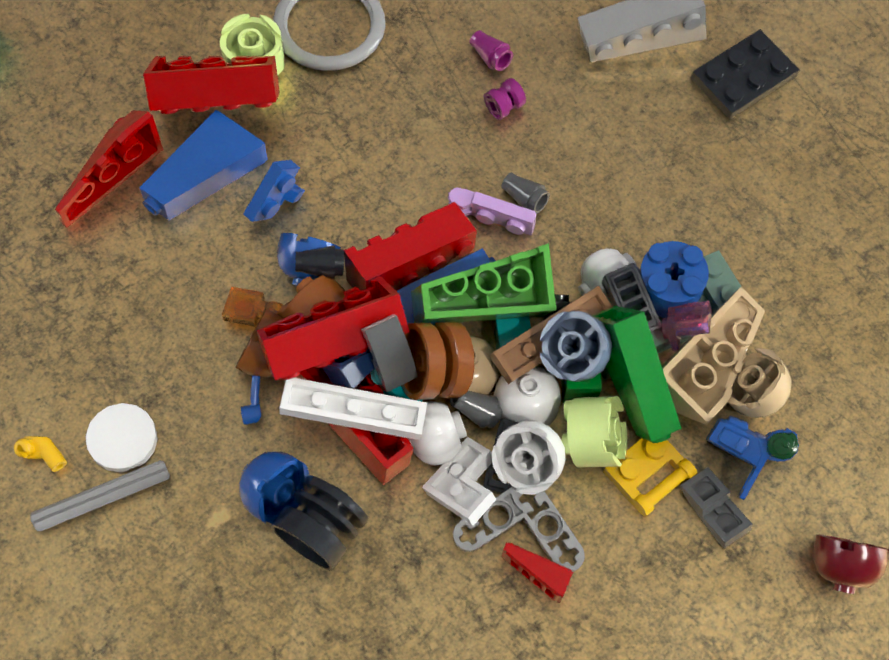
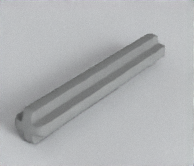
M157 461L32 512L30 514L32 525L37 531H43L168 480L169 471L163 461Z

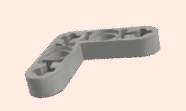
M511 487L497 496L496 501L482 515L484 525L493 533L486 536L483 529L476 534V543L473 545L469 541L462 543L459 538L463 535V527L467 526L469 530H473L480 525L478 521L472 526L462 519L454 528L453 540L455 545L464 552H473L524 520L550 561L569 568L574 572L583 564L585 559L581 544L545 491L536 494L533 500L538 508L544 503L548 509L540 511L533 519H530L528 514L532 513L534 509L530 503H521L519 501L522 494L515 491L517 488ZM495 506L505 508L509 514L508 521L502 526L492 524L488 518L489 511ZM549 516L556 520L558 529L554 535L545 536L539 532L538 521L542 517ZM562 533H565L568 539L563 540L561 543L566 550L574 549L577 555L573 558L576 564L572 566L569 562L562 564L559 561L562 551L558 545L551 550L547 543L556 541Z

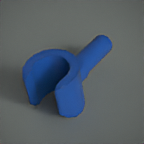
M252 376L251 405L241 406L242 421L245 425L257 423L261 418L259 403L261 376Z

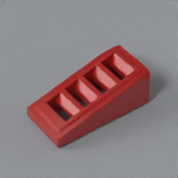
M506 542L501 557L552 600L560 604L572 577V570L510 542Z

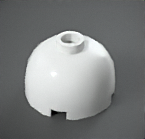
M536 366L510 384L501 376L496 383L493 394L498 399V404L503 411L500 420L507 419L519 423L522 421H538L549 426L556 418L561 402L558 382L553 374L542 366Z
M522 421L508 427L497 439V443L493 446L491 453L493 467L499 479L504 484L508 482L517 488L515 491L521 494L535 495L547 490L561 475L566 461L565 448L559 435L552 428L538 421Z

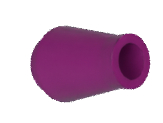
M481 30L476 31L470 38V45L475 48L491 70L502 71L511 63L513 52L510 50L509 44L489 36Z

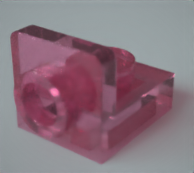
M710 301L668 307L667 319L662 320V333L664 339L670 340L672 351L680 350L681 336L710 333L712 316Z

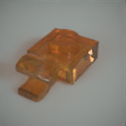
M231 287L222 317L226 322L256 327L258 319L261 318L266 308L278 314L283 304L275 301H265L263 292Z

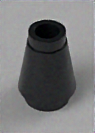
M335 246L295 252V272L315 276L324 275L331 279H335V276H343L344 250L335 249Z

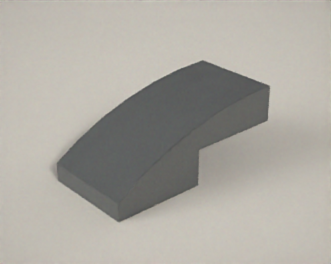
M392 314L361 329L374 358L372 362L385 392H389L418 377L408 342L397 315Z
M709 467L681 484L680 489L686 499L724 549L752 530L753 524L730 499V490Z

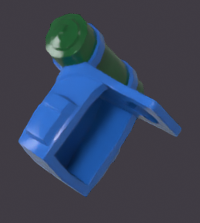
M729 416L727 419L718 418L706 438V441L753 466L737 496L742 500H745L767 459L777 462L790 460L797 454L799 447L795 431L793 432L786 428L785 430H776L763 435L757 431L749 430L748 422L733 416Z

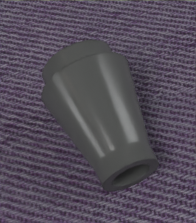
M509 173L501 185V188L508 192L521 207L533 210L536 214L544 209L550 197V193L546 190L545 185L519 177L514 173Z
M468 391L462 397L450 398V405L462 412L480 428H493L499 422L503 413L495 396Z

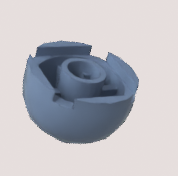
M582 311L558 313L547 322L541 332V361L546 369L559 379L578 382L594 378L604 370L610 360L612 350L610 333L600 320L589 313Z

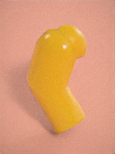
M26 436L18 439L14 444V452L18 457L43 459L52 472L61 470L67 464L66 459L48 437Z

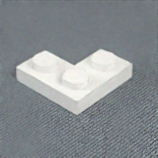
M467 437L461 443L462 448L451 461L442 464L422 488L432 499L473 526L496 501V498L490 490L476 482L491 465L492 452Z

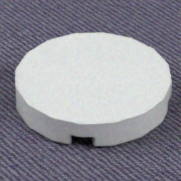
M126 403L108 406L97 413L89 423L85 436L87 450L94 461L107 471L119 473L130 471L129 469L145 464L154 453L158 440L155 424L149 414L136 405Z

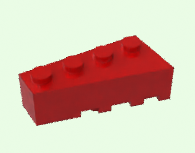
M453 202L421 216L417 225L413 227L407 223L396 227L394 233L386 239L382 240L380 235L368 239V246L357 251L354 246L345 249L346 280L352 288L358 287L359 290H365L372 287L371 279L381 276L397 291L419 280L428 273H433L445 267L455 257L461 258L469 254L474 249L477 230L458 205Z
M378 276L370 280L372 287L365 290L353 287L344 291L345 297L338 302L324 300L313 305L314 307L310 309L311 314L304 316L303 313H295L256 330L268 369L274 379H292L308 368L326 367L331 365L336 358L345 355L355 356L366 352L369 346L361 329L392 314L397 315L404 334L409 333L399 293L386 280Z

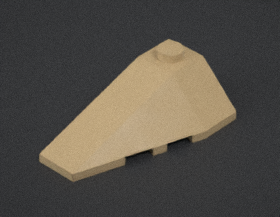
M742 287L662 365L676 412L704 425L708 424L729 401L735 379L743 367V359L747 349L753 342L765 312Z

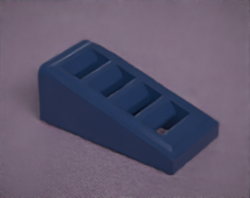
M368 347L366 352L355 356L345 355L336 358L331 365L322 368L332 384L353 389L375 367L372 362L374 358Z

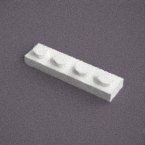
M292 378L285 382L279 414L420 440L427 402Z

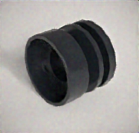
M309 475L302 482V487L305 491L297 490L293 495L295 501L303 510L285 506L271 524V528L281 540L297 553L319 567L333 571L346 553V547L337 536L339 535L350 540L355 539L358 536V531L355 527L363 528L368 521V516L343 490L318 477Z

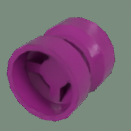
M508 78L501 83L500 88L491 89L483 96L488 111L498 120L508 116L511 109H519L527 102L523 88L513 78Z

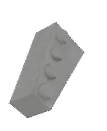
M625 0L577 17L580 34L591 62L707 39L706 6L703 0Z

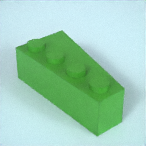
M549 243L504 259L421 284L411 291L414 323L436 324L437 322H471L528 316L530 318L543 317L556 311Z

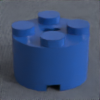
M668 241L656 243L650 247L642 260L639 274L657 315L662 318L673 319L686 315L697 306L708 282L709 270L700 248L682 242Z

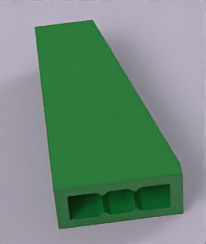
M614 306L592 315L600 320L610 333L612 350L606 368L636 436L652 443L668 440L671 437V433L682 428L644 311Z

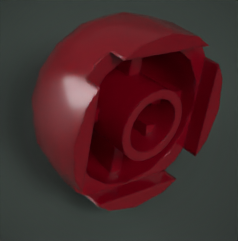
M816 534L813 560L820 575L834 583L833 590L855 594L856 588H869L878 583L882 578L888 563L889 549L848 539Z

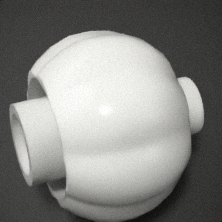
M600 249L592 253L585 259L581 267L582 284L578 286L580 294L583 296L599 286L608 298L601 284L603 277L631 263L635 264L639 272L636 262L628 253L622 255L616 249ZM629 280L617 283V289L629 284Z
M429 401L427 402L421 439H408L414 448L413 452L422 462L429 465H442L451 461L462 448L460 439L467 437V433L458 410L450 413L446 404Z

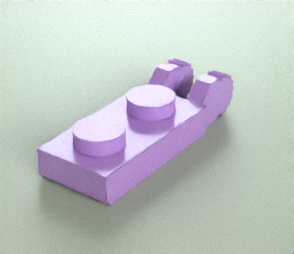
M461 187L453 188L449 192V204L455 202L466 217L473 215L484 224L491 225L496 223L505 226L508 231L517 235L524 233L532 235L536 222L535 211L479 192L461 189Z

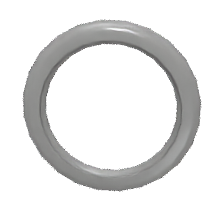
M280 0L273 16V21L281 32L284 53L298 64L322 71L342 70L366 60L377 49L386 27L385 13L378 0H360L366 6L371 21L369 34L365 41L348 53L338 56H320L301 49L295 44L289 34L287 23L289 13L299 0Z

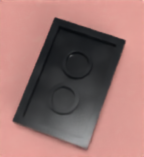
M759 29L694 70L690 79L730 120L797 77L800 69Z

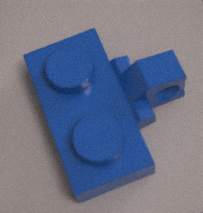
M292 160L273 162L243 214L252 222L271 219L277 214L285 200L291 203L299 201L305 192L304 189L295 184V176L300 167Z

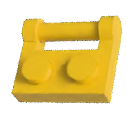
M643 438L626 451L625 459H618L622 463L621 466L605 467L603 471L633 507L644 517L653 512L654 505L684 480H689L698 473L695 466L688 459L684 458L668 440L652 443ZM668 463L675 469L645 495L637 490Z

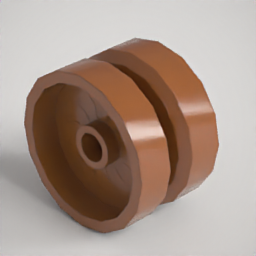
M437 322L434 325L432 323H408L410 332L405 334L418 377L401 385L404 393L413 400L434 399L436 396L440 398H456L465 395L470 388L474 374V350L466 327L460 322Z

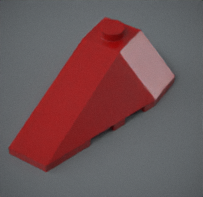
M132 110L125 117L119 118L102 138L55 208L61 223L66 228L71 226L164 150L153 115L149 111Z

